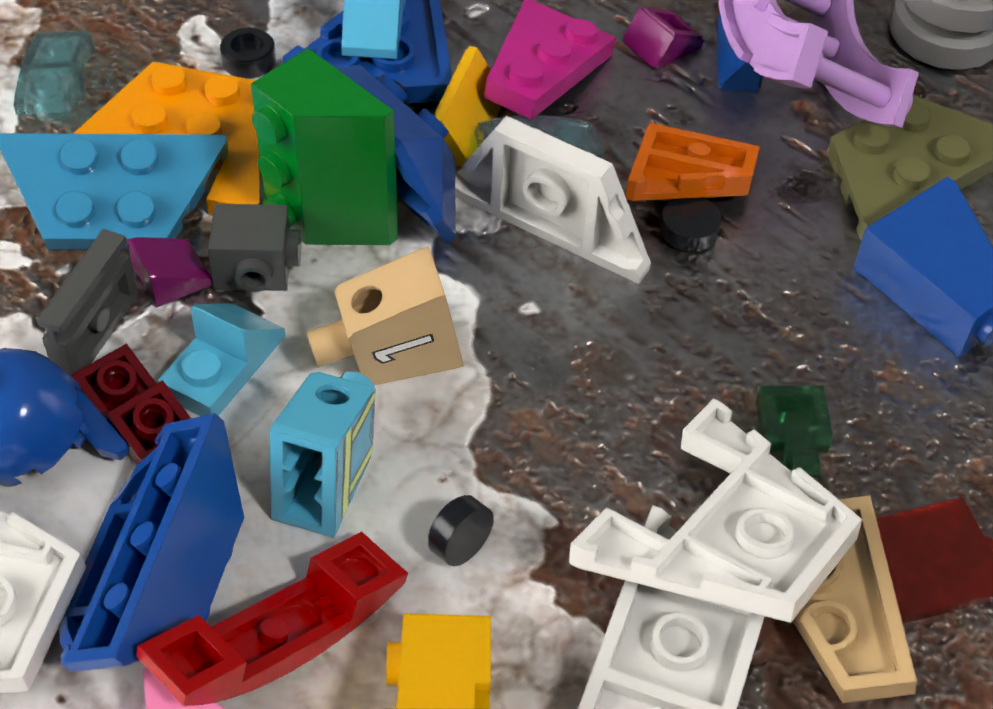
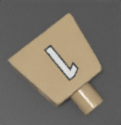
M429 247L419 249L339 284L334 292L342 320L307 331L309 343L318 367L354 356L360 373L368 377L374 385L464 366L446 295Z

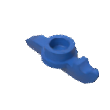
M76 390V404L84 412L81 427L73 444L78 449L89 441L101 456L122 460L129 452L128 444L83 392Z

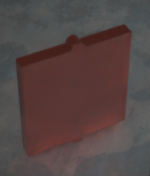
M963 497L876 518L903 624L993 601V539L983 535Z

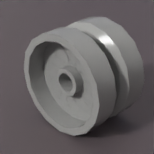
M894 0L889 17L890 33L898 46L914 59L937 68L955 70L981 67L993 60V0Z

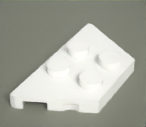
M505 116L455 174V197L637 284L641 282L650 270V259L613 163L550 136L537 128L530 127L511 117Z
M652 505L645 528L666 539H671L676 533L670 526L671 516L662 508ZM625 580L578 709H737L764 616Z

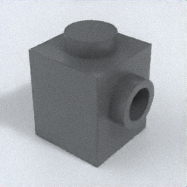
M214 204L208 245L214 290L287 291L290 266L300 267L301 231L290 230L288 205Z

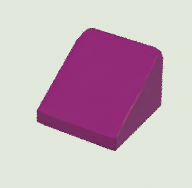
M648 7L638 9L623 36L624 44L652 68L663 67L699 49L705 42L700 33L673 11Z
M135 237L127 240L133 268L157 307L213 285L212 277L188 239Z

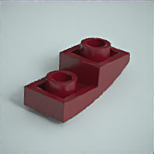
M127 343L71 375L79 382L82 392L128 444V455L137 464L158 447L154 440L165 424L191 419L163 380L159 383L155 382Z

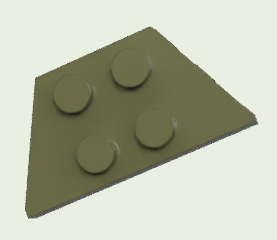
M913 95V103L905 117L902 128L884 127L862 120L832 136L827 155L833 171L841 178L840 189L846 204H853L859 219L856 228L858 237L862 240L865 229L947 176L955 181L961 190L992 173L993 124Z

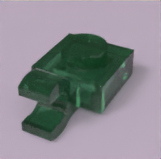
M759 385L756 398L758 421L761 435L771 443L770 452H783L784 466L791 472L800 467L811 477H820L821 467L818 452H829L833 439L824 387Z

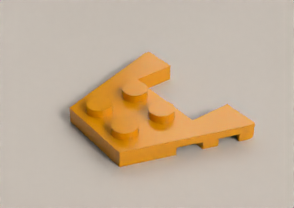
M152 62L73 133L226 135L228 155L223 162L218 161L213 168L214 170H219L206 198L208 214L213 216L214 204H261V172L258 167L260 154L257 131L252 121L254 107L251 83L256 80Z

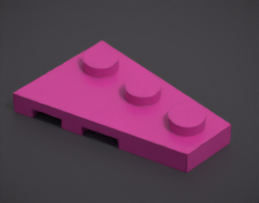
M524 0L487 77L484 98L532 120L610 58L613 53L616 37L599 30L590 21L574 19L536 1Z

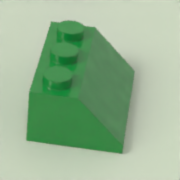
M309 48L251 83L254 107L252 121L257 131L260 154L258 167L262 174L265 194L263 205H288L290 230H300L301 241L306 245H391L398 239L394 110Z

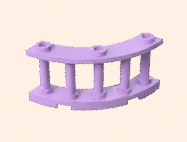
M718 0L722 25L728 42L736 56L740 60L749 63L754 68L753 71L775 82L794 88H811L813 80H816L826 86L832 97L845 110L858 118L884 127H903L905 117L913 103V91L919 72L912 69L886 66L870 53L858 30L853 0H785L809 11L810 23H800L785 16L776 0Z

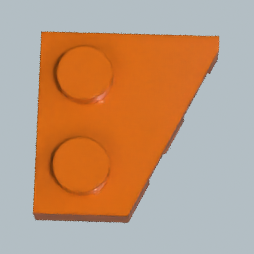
M649 122L628 177L625 193L626 200L645 201L746 196L751 186L760 146Z

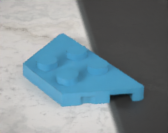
M0 133V152L10 169L47 249L88 250L102 229L124 235L126 240L135 237L177 238L183 228L184 216L196 207L206 191L204 183L218 161L223 162L228 155V142L226 135ZM128 242L122 250H129Z

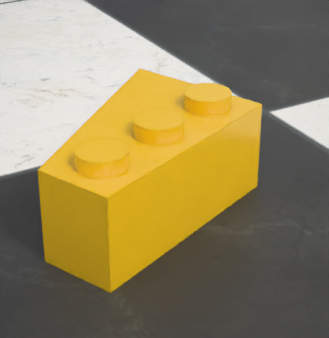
M403 613L401 641H388L386 686H398L396 709H490L491 616Z

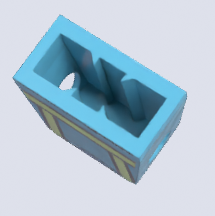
M322 372L310 373L271 426L270 485L272 520L332 538L335 537L373 451L376 389L373 382L365 375L358 372H346L339 378ZM322 457V465L317 472L315 465Z

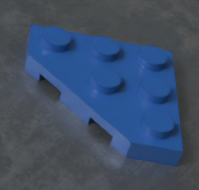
M406 0L397 59L342 56L343 11L320 28V37L305 48H309L334 67L361 65L374 78L380 77L385 73L406 89L410 103L441 101L452 79L440 0ZM297 45L283 56V63L305 49Z

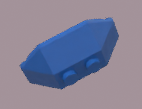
M361 65L336 66V69L394 110L397 199L444 242L449 244L456 236L455 156L444 140L449 131L425 108L417 115L406 106L404 102L409 98L408 95L385 73L376 79Z
M216 413L165 424L154 440L158 447L136 466L110 504L86 558L85 572L59 625L60 644L63 649L61 664L71 672L122 667L140 661L136 657L139 645L197 615H200L205 621L207 620L212 601L225 567L232 556L233 546L244 520L225 423Z

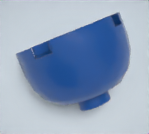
M15 348L0 349V485L14 486L22 484L15 477L25 475L32 469L42 475L54 467L72 446L83 421L84 410L76 404V390L82 392L79 382L51 359L36 351Z

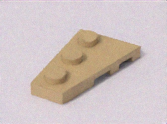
M871 496L839 499L862 519L858 538L793 619V623L842 703L913 695L916 692L917 679Z

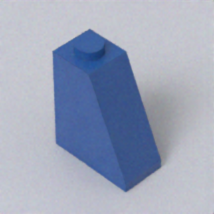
M947 176L865 229L853 268L960 358L980 343L984 346L993 344V247L959 186Z

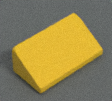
M469 46L465 50L434 113V116L449 131L444 140L455 156V166L462 167L488 137L502 107L484 98L486 81L491 69L479 49L473 46Z

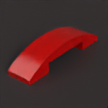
M361 531L311 557L306 578L212 627L200 615H197L139 645L136 657L183 706H200L231 699L281 678L333 646L388 601L405 584L408 572Z

